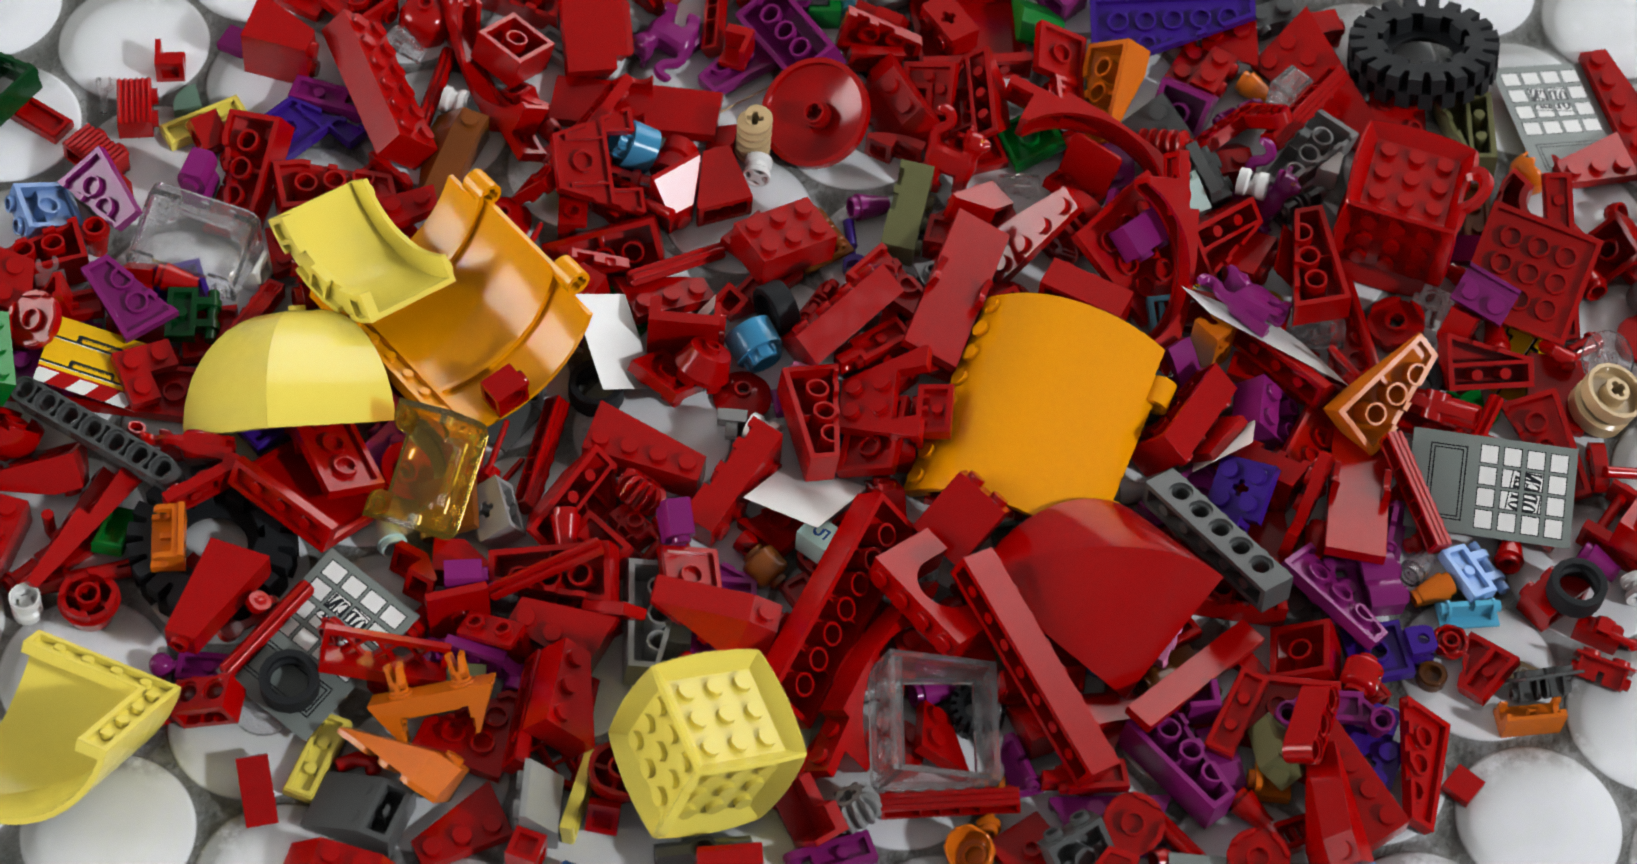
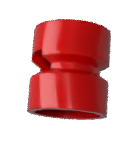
M681 135L668 136L650 168L651 176L694 152H699L697 146L691 140Z

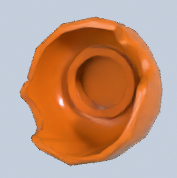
M1525 151L1511 162L1508 173L1516 168L1534 185L1531 195H1537L1542 192V172L1534 166L1535 157H1526L1528 151Z
M974 824L955 827L947 835L943 846L949 864H993L996 853L993 840L988 833L977 828Z

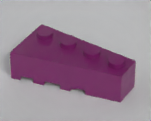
M1177 710L1148 733L1132 719L1126 721L1117 743L1194 820L1206 830L1227 814L1236 792L1217 763L1211 761L1205 753V745L1200 738L1196 739L1188 727L1190 722L1184 713H1179Z

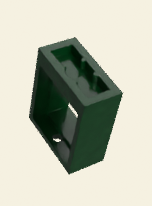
M0 52V79L5 77L14 82L0 94V127L43 88L38 76L39 72L33 64L25 63L10 54Z

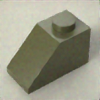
M1268 712L1251 725L1247 733L1259 770L1282 792L1302 777L1305 772V764H1287L1284 761L1282 745L1287 729Z

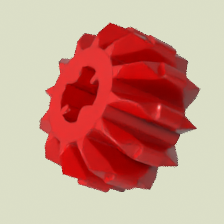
M627 468L620 475L614 487L615 494L620 497L621 501L625 502L635 511L647 516H653L656 513V509L660 507V502L667 497V493L660 483L656 482L645 472L643 473L634 468Z

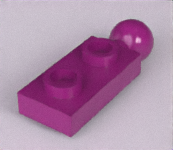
M200 651L196 655L189 652H179L178 659L173 660L169 654L161 652L151 657L149 670L154 676L159 678L167 677L173 672L175 673V681L192 676H214L219 674L216 670L230 654Z

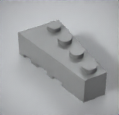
M1320 109L1312 119L1305 123L1304 128L1295 133L1293 139L1285 143L1283 149L1277 151L1275 160L1269 165L1263 166L1260 172L1271 174L1269 185L1273 187L1278 171L1280 169L1286 170L1292 166L1294 167L1292 173L1298 178L1300 186H1303L1315 177L1318 167L1336 153L1342 152L1344 156L1348 154L1359 133Z
M629 558L623 576V601L645 608L647 613L643 621L623 620L622 684L634 685L652 665L661 663L673 621L649 603L655 577L659 574L658 560Z

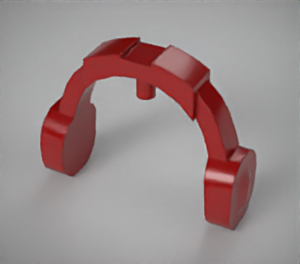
M263 591L252 592L246 598L245 604L253 614L242 621L230 619L216 633L221 641L227 643L237 640L243 631L258 625L274 609L279 600L276 596L268 595Z

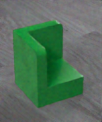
M828 0V5L809 4L806 13L821 29H840L841 0Z

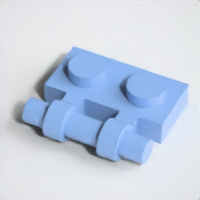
M1476 541L1468 546L1462 543L1443 549L1437 556V559L1450 574L1470 604L1474 600H1484L1493 597L1496 591L1500 595H1504L1510 590V587L1505 582L1506 576L1500 569L1497 570L1489 560L1491 558L1490 554L1486 549H1481Z

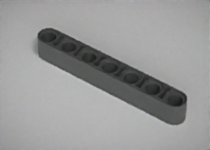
M21 376L16 379V387L11 396L26 413L120 467L126 468L134 475L162 491H166L173 484L185 481L184 472L169 455L29 376Z

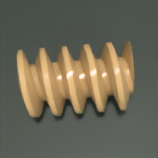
M751 105L737 118L735 155L744 163L745 156L750 152L759 151L770 156L773 115L763 105Z

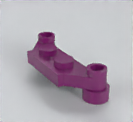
M447 634V637L443 639L427 638V640L452 643L451 651L456 661L459 651L464 650L467 663L487 665V673L496 672V678L505 681L501 692L511 690L518 693L524 664H517L507 655V651L501 650L496 646H487ZM430 651L423 656L427 661L440 663L442 653Z
M1339 690L1340 704L1336 719L1340 724L1363 726L1367 729L1369 735L1375 738L1390 732L1395 725V715L1390 709L1374 707L1364 698V692ZM1298 697L1292 701H1282L1274 712V717L1286 729L1288 728Z

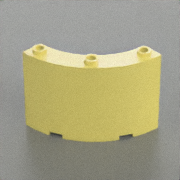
M367 178L352 180L268 220L284 254L291 253L299 267L295 271L305 284L335 312L340 313L344 311L349 314L350 320L356 322L373 323L456 281L452 263L447 259L446 254L425 250L404 235L382 208L375 196V190Z

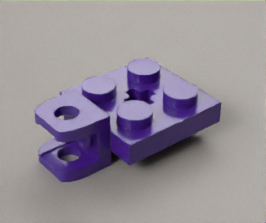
M1227 455L1221 458L1208 494V499L1220 511L1227 514L1229 519L1241 530L1248 534L1250 529L1248 523L1262 525L1281 470L1274 465ZM1245 483L1248 491L1242 492L1240 496H1237L1236 488Z
M1399 619L1380 622L1388 631V635L1373 649H1377L1378 653H1384L1381 658H1377L1384 670L1382 683L1414 678L1415 668H1418L1424 661H1433V652L1437 650L1438 643L1431 626L1417 625L1405 627L1402 631ZM1344 628L1339 629L1338 634L1341 637V647L1345 659L1353 654H1360L1362 652L1371 654L1372 649L1368 651L1365 647L1357 644L1353 636Z
M1376 703L1373 705L1374 707H1386L1395 715V725L1389 733L1375 738L1370 736L1364 727L1360 728L1355 725H1347L1345 731L1363 756L1370 758L1371 762L1375 764V767H1372L1390 792L1401 764L1400 743L1392 740L1400 718L1398 710Z

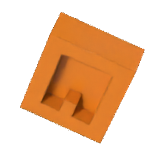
M1255 760L1253 769L1247 770V788H1251L1260 801L1289 804L1291 785L1281 792L1259 770Z

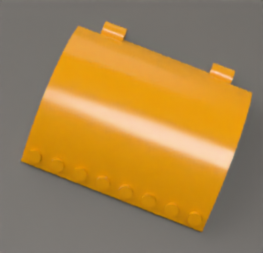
M479 168L470 171L465 176L463 183L454 175H448L445 187L434 209L410 239L425 250L446 254L447 259L452 263L456 281L373 323L354 321L362 328L375 346L386 370L388 380L444 440L486 428L509 416L535 397L558 374L582 340L593 315L575 296V294L580 293L588 285L590 280L589 274L569 255H563L553 262L495 204L501 195V188ZM312 290L310 291L309 296L322 310L334 311L318 298ZM344 311L340 312L341 314H344L345 316L350 318L348 313ZM510 363L516 371L521 370L528 378L530 383L528 386L529 400L502 418H499L482 399L480 382Z
M1010 293L989 296L984 302L981 314L972 329V334L949 383L955 385L956 391L951 439L924 440V447L918 450L915 463L907 475V480L903 487L905 494L908 497L930 496L932 492H942L960 471L967 470L970 472L973 470L985 480L983 486L991 493L997 491L1008 501L1006 505L1008 508L1029 517L1051 506L1071 500L1103 499L1116 502L1114 501L1115 495L1149 413L1156 415L1166 414L1177 388L1175 382L1171 379L1155 375L1165 350L1145 333L1124 320L1076 300L1041 293Z

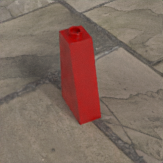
M211 537L164 628L167 645L177 652H189L197 655L244 605L246 598L252 592L257 591L271 574L270 556Z

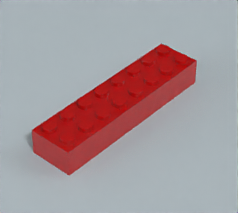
M883 492L856 495L766 656V660L773 669L790 702L800 729H811L840 669L854 650L884 595L867 577L875 557L918 532L912 527V522Z

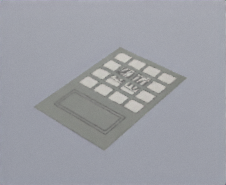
M1580 63L1497 68L1495 82L1523 146L1528 151V157H1535L1534 166L1542 173L1553 172L1554 161L1551 154L1562 159L1612 134Z
M1414 426L1412 454L1415 456V461L1422 472V477L1429 488L1430 495L1436 503L1437 510L1443 519L1447 532L1570 549L1579 449ZM1405 503L1403 526L1416 527Z
M333 548L303 577L304 580L313 586V595L235 675L236 680L246 689L245 695L304 741L314 733L362 679L319 672V695L313 704L300 712L282 713L269 707L261 696L258 676L260 667L266 658L280 650H300L309 655L318 667V653L322 638L317 632V627L321 624L322 617L330 619L332 616H335L345 626L403 635L420 617L419 614ZM345 638L343 641H339L335 646H342L348 643V641ZM366 641L360 644L366 651H374L380 648L374 641ZM288 665L274 671L270 684L275 694L282 697H293L305 691L309 679L304 669L299 666ZM220 667L216 670V672L222 673L220 671Z

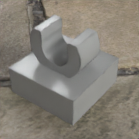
M718 408L717 425L725 426V440H736L738 427L744 428L748 421V410Z

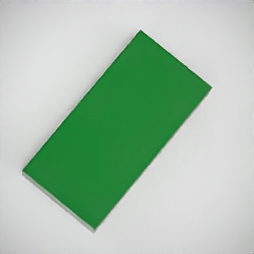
M117 507L101 523L91 542V552L122 557L127 547L126 544H128L126 536L128 522H134L133 509Z

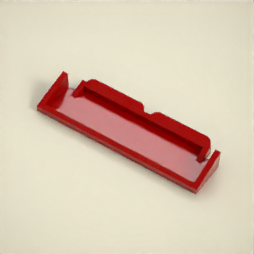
M558 0L565 76L607 80L618 69L617 61H623L634 53L629 2L627 0Z

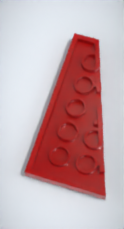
M1307 6L1259 55L1260 69L1253 70L1292 102L1329 66L1342 65L1349 79L1344 83V87L1334 93L1335 96L1325 103L1322 110L1359 133L1351 148L1355 152L1368 121L1377 119Z

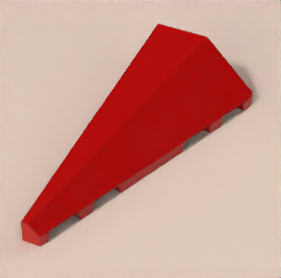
M103 466L95 472L90 479L92 482L81 493L78 502L68 513L51 539L50 547L38 559L37 565L24 583L37 588L131 494L142 480L124 467L112 473Z

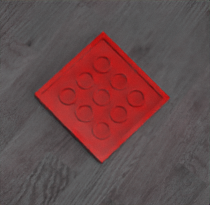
M1147 169L1134 180L1153 175ZM1133 180L1070 238L1101 278L1114 284L1122 285L1134 292L1129 314L1141 328L1148 324L1145 298L1148 296L1171 294L1174 268L1170 244L1160 250L1157 246L1151 249L1154 254L1141 263L1135 259L1126 264L1108 235L1152 206L1135 189ZM1168 301L1164 302V306L1166 307L1168 305ZM1155 302L1154 305H1155V312H1156V316H1157V315H1158V308H1157V302Z
M1495 200L1471 262L1522 291L1503 321V326L1539 340L1552 341L1563 347L1604 240ZM1454 303V305L1461 307V310L1465 309L1462 306Z

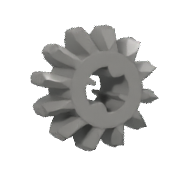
M853 782L848 787L843 786L842 790L834 792V797L829 799L836 800L849 826V829L842 832V834L848 832L855 834L860 829L865 830L866 826L874 824L875 818L882 814L881 807L883 805L880 802L881 798L877 791H874L873 787L869 786L867 782H861L860 784Z

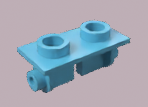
M1489 597V599L1474 600L1472 604L1469 601L1451 602L1450 600L1434 603L1440 627L1445 624L1455 625L1462 629L1500 627L1497 612H1501L1502 605L1501 601L1495 600L1494 597Z

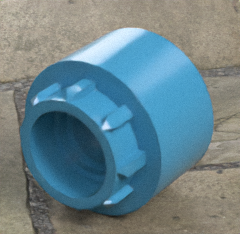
M633 120L635 131L632 135L609 136L607 141L609 156L613 158V163L616 166L632 172L634 169H640L643 174H646L658 155L661 145V132L658 129Z
M759 315L743 321L735 326L724 339L740 368L745 367L751 373H759L772 367L780 360L782 355L781 346L783 341L767 315Z

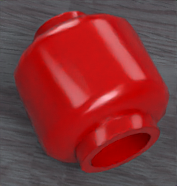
M1367 652L1353 654L1347 657L1338 681L1342 682V690L1364 692V698L1366 699L1375 696L1384 670L1374 655Z

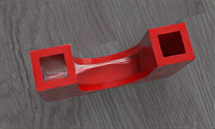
M925 528L876 556L867 577L907 617L914 627L933 644L935 649L949 662H952L988 640L989 637L969 604L962 607L943 606L932 601L921 590L918 579L939 568L948 550L928 528Z

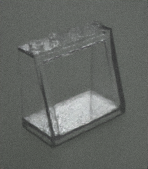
M889 649L872 666L868 677L870 786L873 787L874 791L905 792L906 790H914L917 792L926 789L937 791L946 788L958 790L966 787L978 789L986 786L995 787L1001 782L1004 775V765L1000 762L1003 736L999 732L1001 704L998 703L997 693L1000 686V675L997 673L995 661ZM903 685H972L975 772L905 764Z

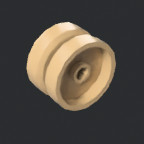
M1609 362L1598 364L1570 391L1568 409L1573 420L1582 430L1592 436L1604 439L1615 437L1637 416V378L1620 365Z

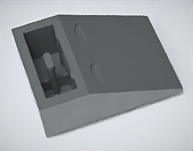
M328 771L300 822V826L342 843L383 854L390 859L416 809V794L408 786L386 777Z

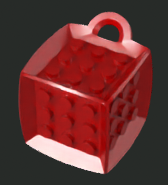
M1368 121L1355 151L1348 187L1336 215L1338 218L1332 231L1344 273L1348 274L1347 278L1397 294L1426 299L1434 298L1447 273L1457 233L1462 227L1466 215L1479 208L1489 198L1494 188V178L1486 168L1479 166V152L1461 142L1427 130L1385 121ZM1471 181H1477L1479 184L1478 191L1472 198L1464 201Z

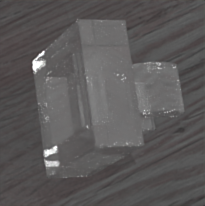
M52 256L53 266L50 269H44L41 265V260L36 259L35 267L40 273L34 275L36 288L44 287L53 272L61 271L67 281L65 269L57 270L59 261L56 256Z

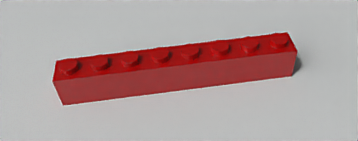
M992 547L964 557L950 573L1077 788L1107 775L1120 763L1116 752L1100 729L1098 721L1093 717L1085 704L1081 693L1073 684L1065 666L1060 662L1051 647L1050 641L1045 637L1036 622L1034 614L1029 610L1020 595L1018 587L1013 583L1005 570L1001 559L996 555Z

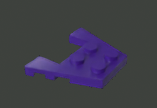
M292 96L287 97L265 113L266 115L281 117L295 128L285 160L295 159L329 133L348 149H352L368 137L364 125L359 124L357 127L348 123L344 117L339 115L333 117L323 113L322 108Z

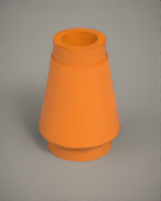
M1246 70L1234 87V89L1239 91L1238 95L1248 99L1260 98L1263 103L1271 104L1277 94L1254 71L1250 73Z
M1437 572L1414 588V590L1409 591L1410 600L1415 608L1451 600L1452 595L1457 593L1455 583L1448 572L1442 574Z

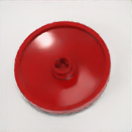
M825 57L807 58L788 66L773 80L762 103L773 115L771 149L784 161L803 169L830 167L848 157L864 138L871 112L869 95L860 77L845 64Z

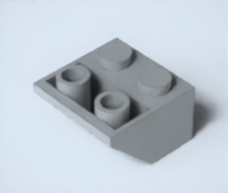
M525 758L524 770H518L517 799H514L513 832L516 825L547 835V848L558 849L559 825L564 795V776L533 759Z

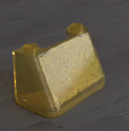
M400 397L394 414V421L399 430L406 432L404 443L388 491L383 489L372 491L366 500L362 515L438 539L450 540L454 538L460 528L488 440V429L484 423L455 411Z

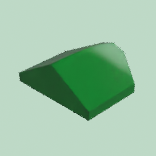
M1011 0L1016 42L1034 47L1035 25L1041 19L1065 29L1063 19L1048 7L1028 0Z

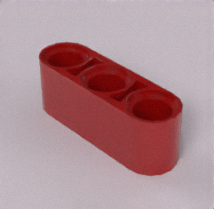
M1304 684L1301 687L1282 745L1283 758L1287 764L1319 765L1321 763L1340 704L1339 690L1336 685Z

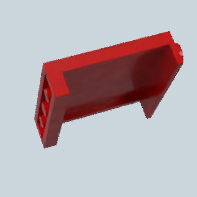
M909 0L908 10L910 21L912 22V32L923 36V45L918 54L917 61H956L961 66L960 61L963 55L989 45L1003 79H1010L1013 74L1020 78H1030L1033 63L1032 52H1027L1026 44L1016 42L1011 0H956L979 27L977 47L959 55H946L937 48L928 32L922 30L919 24L921 5L930 0Z
M293 440L286 442L253 462L244 455L235 460L227 484L321 553L375 521L379 514L387 512L395 490L385 483L383 491L326 500L303 452L300 455H295Z

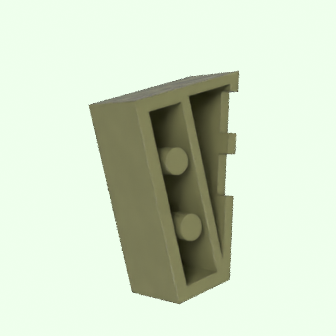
M901 159L898 181L894 186V196L891 207L888 210L881 242L886 245L888 253L893 259L897 258L902 265L912 267L914 256L920 257L923 240L919 238L920 234L925 235L929 219L925 217L926 212L932 213L935 196L930 194L935 166Z

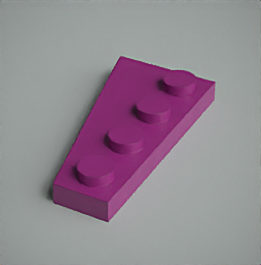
M1311 542L1283 560L1280 565L1285 567L1293 576L1292 584L1303 591L1313 604L1323 609L1335 624L1343 627L1352 635L1357 644L1370 651L1388 635V631L1364 604H1357L1353 600L1352 589L1346 583L1341 584L1332 575L1334 568L1328 561L1321 562L1314 554L1317 549Z

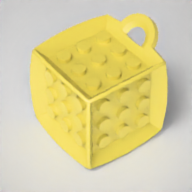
M758 649L707 651L652 665L629 690L618 708L608 731L612 751L625 788L651 836L656 839L709 834L760 819L786 793L800 771L807 755L803 737L790 702L770 664Z

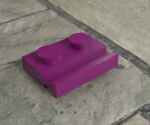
M1471 262L1449 299L1500 328L1522 291Z

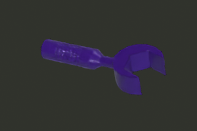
M851 218L843 220L845 238L855 249V252L844 258L842 265L843 275H845L846 268L853 267L864 258L863 255L856 254L858 245L854 220Z

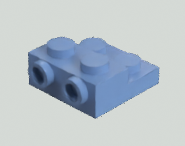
M58 182L13 183L9 195L5 197V210L7 213H13L14 216L13 231L16 235H21V237L25 236L27 239H31L43 234L42 229L52 225L58 228L67 224V219L74 216L77 217L80 229L84 221L73 193Z

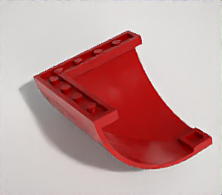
M1103 499L1071 500L1044 509L1015 527L993 549L1001 559L1011 580L1018 587L1020 595L1029 610L1034 614L1041 630L1124 698L1127 697L1224 577L1134 510L1120 503Z

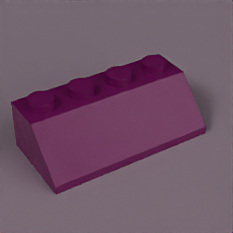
M751 0L734 14L744 27L755 29V39L782 70L800 60L813 57L830 58L843 64L847 62L837 46L796 0Z

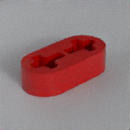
M1588 442L1584 458L1586 474L1592 493H1607L1610 478L1602 476L1603 467L1609 466L1606 446L1604 443Z

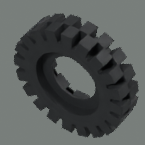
M1395 0L1382 3V9L1375 6L1365 11V17L1359 15L1353 22L1348 39L1347 69H1349V76L1353 82H1358V88L1366 94L1374 91V98L1384 103L1395 96L1394 106L1408 108L1411 101L1414 100L1417 101V110H1432V101H1436L1441 109L1455 107V99L1464 105L1474 101L1475 94L1482 96L1488 91L1489 85H1493L1498 68L1500 37L1497 30H1493V24L1487 18L1480 19V13L1471 8L1461 13V4L1449 1L1443 8H1439L1440 0H1426L1424 6H1419L1418 0H1403V5L1400 7ZM1430 42L1448 47L1453 56L1448 59L1447 63L1440 64L1439 61H1421L1420 65L1410 63V59L1397 54L1393 55L1392 52L1397 45L1402 43Z
M206 465L190 467L191 477H194L199 471L206 469ZM153 486L146 492L147 503L139 501L132 512L134 522H128L126 533L128 544L126 546L132 577L136 587L141 588L142 596L151 606L157 602L159 612L170 618L194 570L186 565V571L151 572L152 515L159 514L153 512L154 506L163 504L161 493L164 492ZM233 487L186 510L187 529L196 522L208 518L227 519L241 527L248 540L247 549L270 556L271 574L257 591H263L268 595L273 594L278 598L283 595L289 587L288 577L294 578L298 566L299 541L296 533ZM244 603L232 616L233 619L242 621L250 617L246 604Z

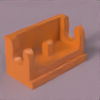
M1213 315L1211 317L1218 324L1212 325L1208 320L1200 316L1194 321L1190 336L1201 368L1215 362L1220 366L1229 358L1237 330L1236 327Z
M185 501L157 504L154 506L153 512L159 514L152 515L151 572L186 571L187 513Z
M1561 696L1552 697L1550 703L1507 707V701L1499 702L1497 707L1493 709V715L1500 738L1560 733L1568 717L1566 709L1559 710Z

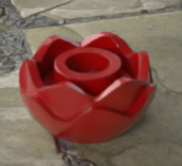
M1445 624L1434 630L1438 643L1435 653L1440 658L1456 660L1467 653L1469 638L1462 628Z

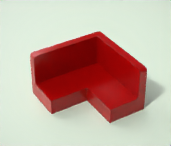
M810 772L798 773L786 793L774 805L795 848L818 847L849 829L836 800L823 799Z

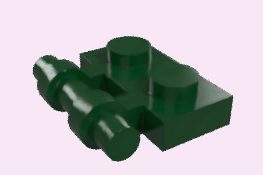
M168 287L167 304L175 307L179 311V316L165 323L164 339L168 338L170 342L195 343L196 333L205 334L204 342L206 344H213L220 333L221 324L218 321V314L222 311L220 292L216 289H211L208 291V297H199L198 287ZM198 311H205L206 319H197Z

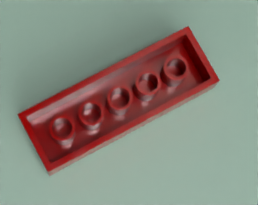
M343 9L321 31L373 148L378 156L416 170L438 150L433 139L434 133L426 124L425 114L414 98L415 92L409 86L405 78L406 73L399 65L395 56L396 51L386 37V29L380 23L369 21L359 13L354 14Z

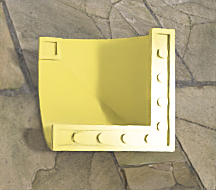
M306 305L288 306V311L260 315L235 325L219 337L207 350L196 368L187 392L184 406L183 433L188 429L229 434L272 428L394 421L396 416L386 370L375 346L362 328L344 314L332 310H306Z
M37 630L25 639L21 652L29 655V659L13 700L0 723V824L23 825L41 822L55 817L72 807L143 746L161 728L177 703L182 687L42 630Z

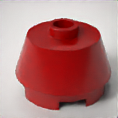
M695 337L676 353L673 365L677 368L675 376L691 389L695 384L702 388H707L706 394H716L729 381L731 354L722 344L713 339Z
M88 568L85 573L77 574L72 578L69 575L62 582L57 597V606L61 615L73 626L86 632L98 631L108 626L113 620L121 602V592L116 582L104 571Z

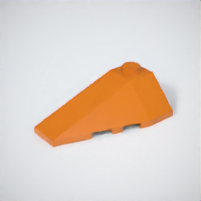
M1130 38L1088 44L1083 65V77L1087 79V89L1084 91L1085 100L1121 122L1145 77L1151 51ZM1085 133L1087 137L1099 144L1109 143V141L1098 136Z
M1417 333L1343 389L1323 410L1339 431L1369 455L1373 456L1381 448L1379 440L1387 432L1397 431L1398 427L1396 425L1404 411H1408L1412 404L1410 402L1418 386L1423 384L1438 354L1424 335Z
M339 727L337 730L339 735L363 753L372 757L375 754L378 755V764L381 767L396 774L401 773L402 775L399 780L432 803L450 802L470 770L463 765L464 759L451 750L445 753L352 727Z

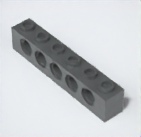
M1171 468L1145 481L1142 503L1206 563L1224 576L1223 578L1258 611L1262 613L1289 598L1293 576L1252 540L1245 531L1241 530L1230 520L1227 514L1220 511L1206 495L1198 491L1186 477H1183L1174 468Z

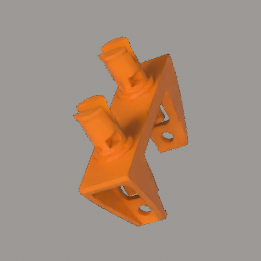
M451 651L445 655L451 676L450 681L411 688L408 687L403 662L398 661L395 672L391 663L383 666V672L385 673L390 692L372 695L367 709L397 740L409 743L411 736L407 727V718L457 710L468 706L471 718H473L476 733H480L495 682L496 672L470 676L465 651H459L457 661Z

